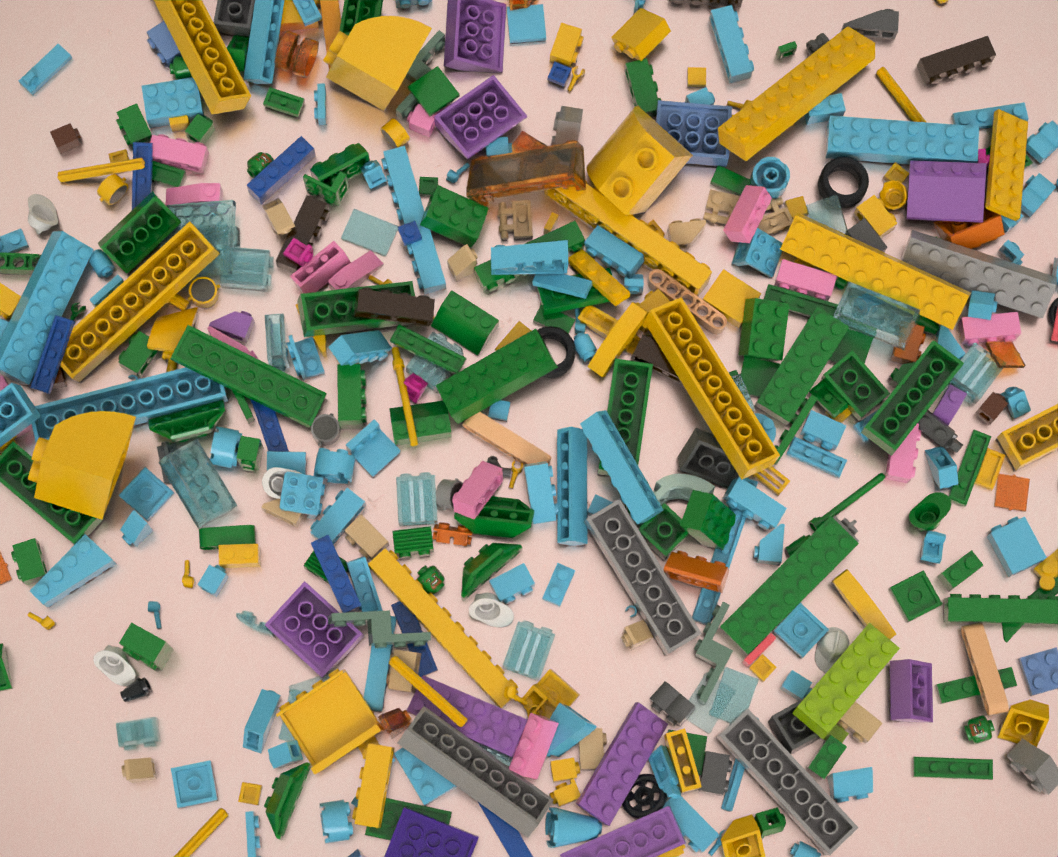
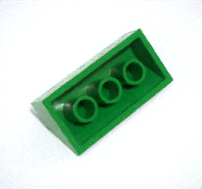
M152 191L107 233L98 244L127 274L181 223V220Z

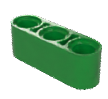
M0 252V261H5L0 266V274L31 276L41 255ZM19 261H24L21 267H16Z
M255 525L199 529V549L216 550L219 549V545L256 544Z

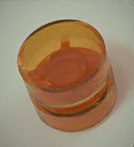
M286 31L276 51L275 68L288 72L293 66V74L307 78L314 66L319 42L307 37L301 42L299 34Z

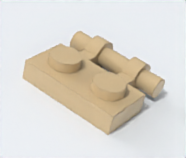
M710 189L705 209L713 211L712 213L705 212L703 219L709 220L713 224L716 222L727 224L740 196ZM718 212L729 214V216H720Z
M781 197L771 199L766 211L771 209L773 213L766 216L763 215L757 227L769 235L789 228L793 222L788 208L779 209L778 207L784 204Z
M512 201V208L507 209L505 202L499 203L497 214L500 217L498 229L499 233H501V240H508L509 232H514V239L533 238L531 201ZM508 216H513V224H507Z

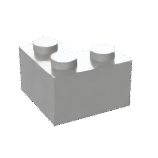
M561 106L560 112H556L553 130L557 131L556 136H552L551 147H554L553 154L575 158L583 109Z
M1021 739L1007 755L1011 761L1010 766L1017 772L1022 771L1032 781L1031 785L1038 792L1043 791L1049 795L1058 786V767L1049 754Z

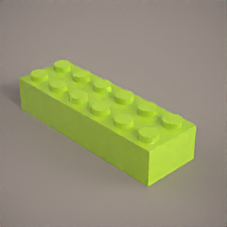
M869 623L792 714L820 738L824 739L900 648Z

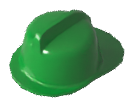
M941 492L929 494L910 511L909 520L911 524L919 528L921 532L935 530L950 511L951 499L948 495Z

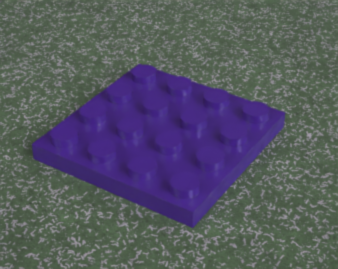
M404 807L384 857H471L479 836Z

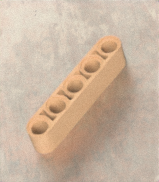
M654 269L650 272L647 284L651 290L655 292L659 288L669 301L680 297L682 299H689L691 304L687 305L698 324L716 335L724 331L727 319L722 313L662 270ZM658 277L661 279V282L655 283L652 281V278ZM674 288L676 293L670 294L667 289ZM704 310L707 315L701 316L697 311ZM713 321H720L722 326H714Z
M481 412L466 419L462 424L468 431L516 461L523 463V465L543 461L549 463L552 459L543 450Z
M980 622L962 626V638L987 715L1008 712V701L983 624Z

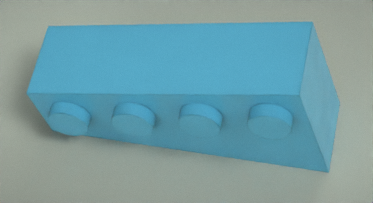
M568 240L511 246L496 245L491 247V275L567 274Z
M85 534L41 578L30 592L43 605L49 608L69 595L70 592L82 587L86 582L101 575L108 568L115 566L116 562Z

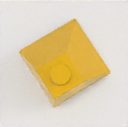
M1031 699L1011 705L998 733V738L1017 744L1021 739H1024L1037 747L1049 721V705Z
M753 815L733 820L721 838L724 857H765L760 829Z

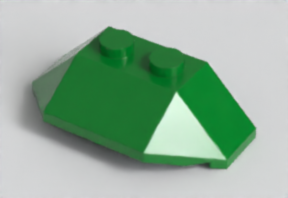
M344 0L340 31L349 36L355 24L370 18L380 17L383 0Z
M224 400L148 419L149 429L172 442H185L196 436L204 437L208 433H212L224 414Z
M492 496L475 519L456 512L454 519L474 534L514 538L531 528L534 510L519 499Z
M507 543L484 545L478 551L480 553L475 558L470 557L464 563L461 599L465 601L522 552L523 547L520 544Z
M308 762L281 773L279 778L276 777L272 784L273 794L271 797H267L264 807L267 808L265 812L276 838L281 841L312 765Z

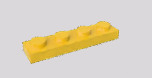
M583 249L568 257V263L585 279L591 280L592 285L614 306L619 305L630 297V291Z

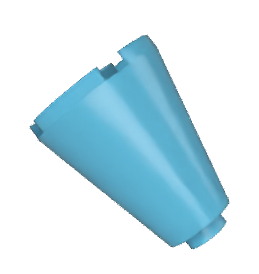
M549 807L551 812L546 814L545 835H549L550 841L546 840L549 848L595 839L602 832V824L595 817L555 807Z

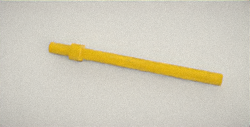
M393 347L391 349L393 355L392 365L397 375L410 445L417 446L418 440L407 386L404 384V361L400 356L399 347Z

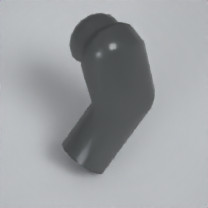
M496 456L488 457V463L502 468L503 477H511L512 468L501 467Z

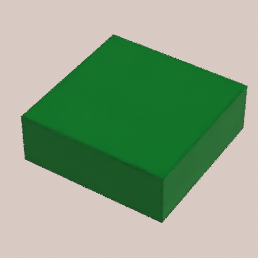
M793 41L778 46L777 58L780 60L795 55L798 47L796 42Z
M420 177L419 195L430 197L438 185V177Z

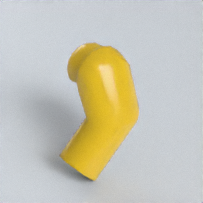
M163 351L162 359L168 360L166 372L176 370L177 363L170 360L173 353Z

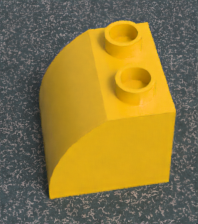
M380 16L355 24L349 36L339 30L323 59L325 63L331 66L326 78L384 111L399 89L432 28L410 18Z
M635 106L587 164L586 169L596 188L625 215L646 212L693 155L639 106Z
M111 411L82 413L56 424L49 440L39 437L32 454V460L34 461L28 476V480L37 483L34 498L103 520L127 456L136 417Z

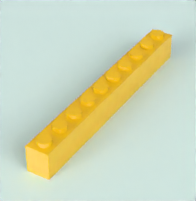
M386 548L368 563L369 568L398 600L416 616V619L428 632H431L436 641L499 708H504L512 700L504 697L505 687L518 688L517 684L512 679L508 681L504 677V670L498 664L494 666L491 663V656L485 650L481 652L478 649L477 641L471 635L469 637L463 632L465 630L458 621L455 623L450 618L452 616L445 607L440 608L437 604L438 599L432 593L427 594L422 584L417 579L414 580L410 575L412 573L405 564L401 566L397 561L399 558L392 550L389 552Z

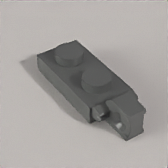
M927 410L918 422L919 429L945 449L950 447L957 453L963 446L956 439L958 435L951 427Z

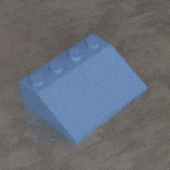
M658 100L656 122L693 155L687 164L727 167L729 150L719 144L718 127L732 117V106Z

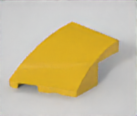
M198 307L157 317L149 336L147 348L173 353L187 325L192 327L195 325Z
M549 669L541 680L528 690L522 699L528 702V705L524 706L528 718L530 713L550 719L559 703L570 707L580 694L554 670Z

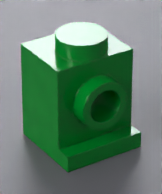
M778 807L756 813L754 817L760 829L762 839L765 836L782 832L786 825L785 816L783 813H780Z

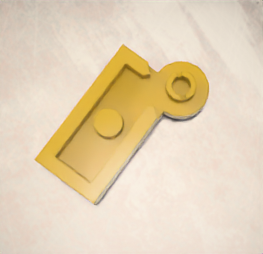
M1058 549L1033 569V572L1040 577L1039 586L1045 591H1050L1055 586L1054 578L1058 576Z

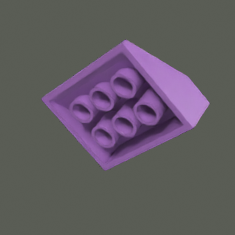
M448 0L444 67L460 71L503 72L506 4L494 0Z
M492 75L435 115L434 122L442 135L465 158L469 159L526 119L527 115L498 79Z
M910 160L907 219L983 223L987 163Z
M305 581L265 624L272 633L322 678L364 637L363 633L352 623H346L344 627H334V624H328V616L331 613L339 612Z

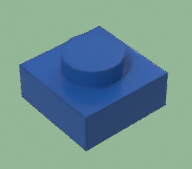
M554 62L547 80L564 87L572 68Z
M416 221L397 227L404 246L422 240Z

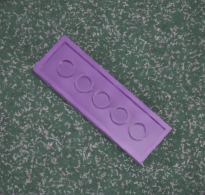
M423 675L422 679L464 715L468 721L463 727H459L418 689H416L406 710L408 713L417 716L423 706H425L469 739L513 758L528 719Z
M635 702L576 804L603 824L610 826L667 728L668 723L641 703Z
M667 806L560 854V856L656 857L686 844V841L671 807Z

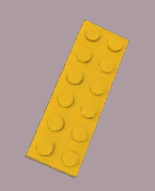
M998 109L994 112L985 208L1017 221L1021 215L1028 122Z

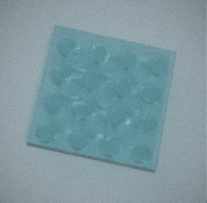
M234 200L167 205L181 220V223L161 241V247L188 222H191L220 253L195 277L232 274L236 202Z

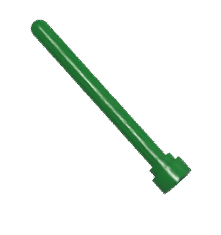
M879 473L825 515L817 518L814 517L808 522L811 529L815 532L830 516L838 515L883 481L885 475Z

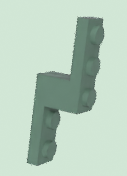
M439 30L417 54L405 76L411 83L432 70L426 64L433 59V54L437 50L440 51L444 47L445 34ZM411 93L396 108V116L401 120L408 117L418 103Z
M722 602L721 606L716 605L712 613L715 616L713 622L707 623L703 630L706 633L703 641L699 639L694 648L697 651L696 657L715 666V669L710 668L706 676L709 679L707 685H702L697 693L700 696L698 702L704 705L733 650L712 640L730 606L725 602Z
M390 610L331 613L328 616V624H334V627H344L346 623H354V626H364L367 622L369 646H375V649L387 648V645L401 648L406 647V644L413 643L414 647L425 646V643L431 640V632L392 634Z

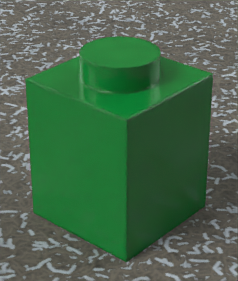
M197 114L185 130L187 138L193 142L205 144L215 131L213 121L205 115L202 117Z

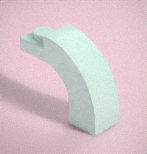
M672 474L659 479L655 484L653 492L660 505L672 499H683L689 502L692 490L713 494L715 486L694 475Z

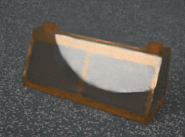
M568 140L566 143L490 157L479 156L478 159L471 160L466 197L488 207L489 201L494 202L495 198L559 187L568 190L569 187L573 186L576 187V191L586 190L584 147L576 140Z

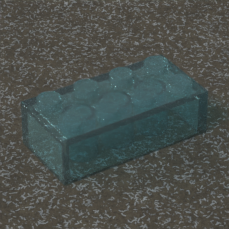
M849 282L834 313V317L848 325L852 330L905 350L920 318V309Z
M198 439L165 455L158 462L198 529L229 513L237 506Z

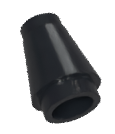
M144 677L135 680L121 691L120 694L124 702L148 696V693L152 690L148 680Z

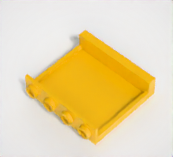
M339 669L334 670L328 674L330 677L328 680L323 682L321 679L312 685L313 690L308 693L303 691L295 697L297 699L292 704L290 702L285 703L279 707L280 712L276 714L277 717L280 716L294 739L298 741L300 748L313 766L311 770L315 775L384 729L345 669L341 671Z

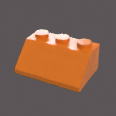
M984 202L983 223L936 221L934 226L942 240L972 249L1005 235L1001 215L986 209V203Z
M683 551L671 552L663 569L669 579L723 593L729 573L725 563L719 561L714 563L707 562V559L701 556L689 557L688 553Z

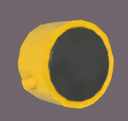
M394 118L380 128L382 135L393 148L402 147L410 140L406 130Z
M117 174L108 176L97 190L98 196L101 197L99 200L101 202L104 200L108 205L116 204L129 188L125 182L126 178H121Z
M208 277L196 278L189 286L190 297H188V300H192L194 305L199 308L212 307L218 300V288H220V285H216Z

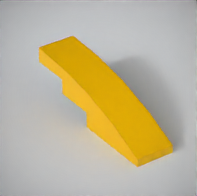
M632 302L609 332L587 367L601 377H605L615 358L618 359L626 345L631 343L648 312Z
M592 305L586 306L577 318L604 339L618 321ZM635 334L631 343L626 345L623 351L632 356L640 337Z
M848 569L832 580L851 611L856 613L864 627L871 623L889 639L896 635V632Z

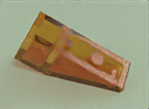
M400 708L378 716L381 725L391 739L406 730L411 724L409 721L412 719L406 710L401 711Z

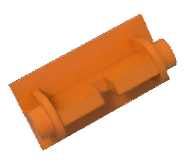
M444 522L435 524L433 530L437 532H433L432 539L436 540V542L449 544L450 537H454L453 544L471 545L472 537H468V535L472 536L473 532L465 526L451 527L449 523Z

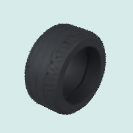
M838 157L829 161L822 169L818 179L820 195L828 204L839 208H849L858 204L863 199L869 185L868 173L859 161L848 157ZM835 171L849 172L856 178L858 190L848 195L837 193L830 186L828 177Z
M546 326L538 329L537 331L543 340L554 339L561 342L567 353L566 358L557 365L558 368L542 377L556 378L564 375L572 367L575 359L576 350L572 337L565 330L558 327Z

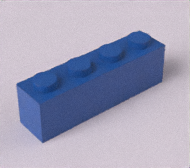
M300 136L247 184L248 192L262 205L316 157L314 147Z
M329 535L311 542V546L342 613L361 610V603Z

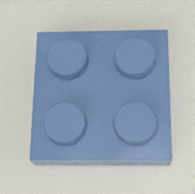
M1057 647L1018 658L1030 696L1058 689Z

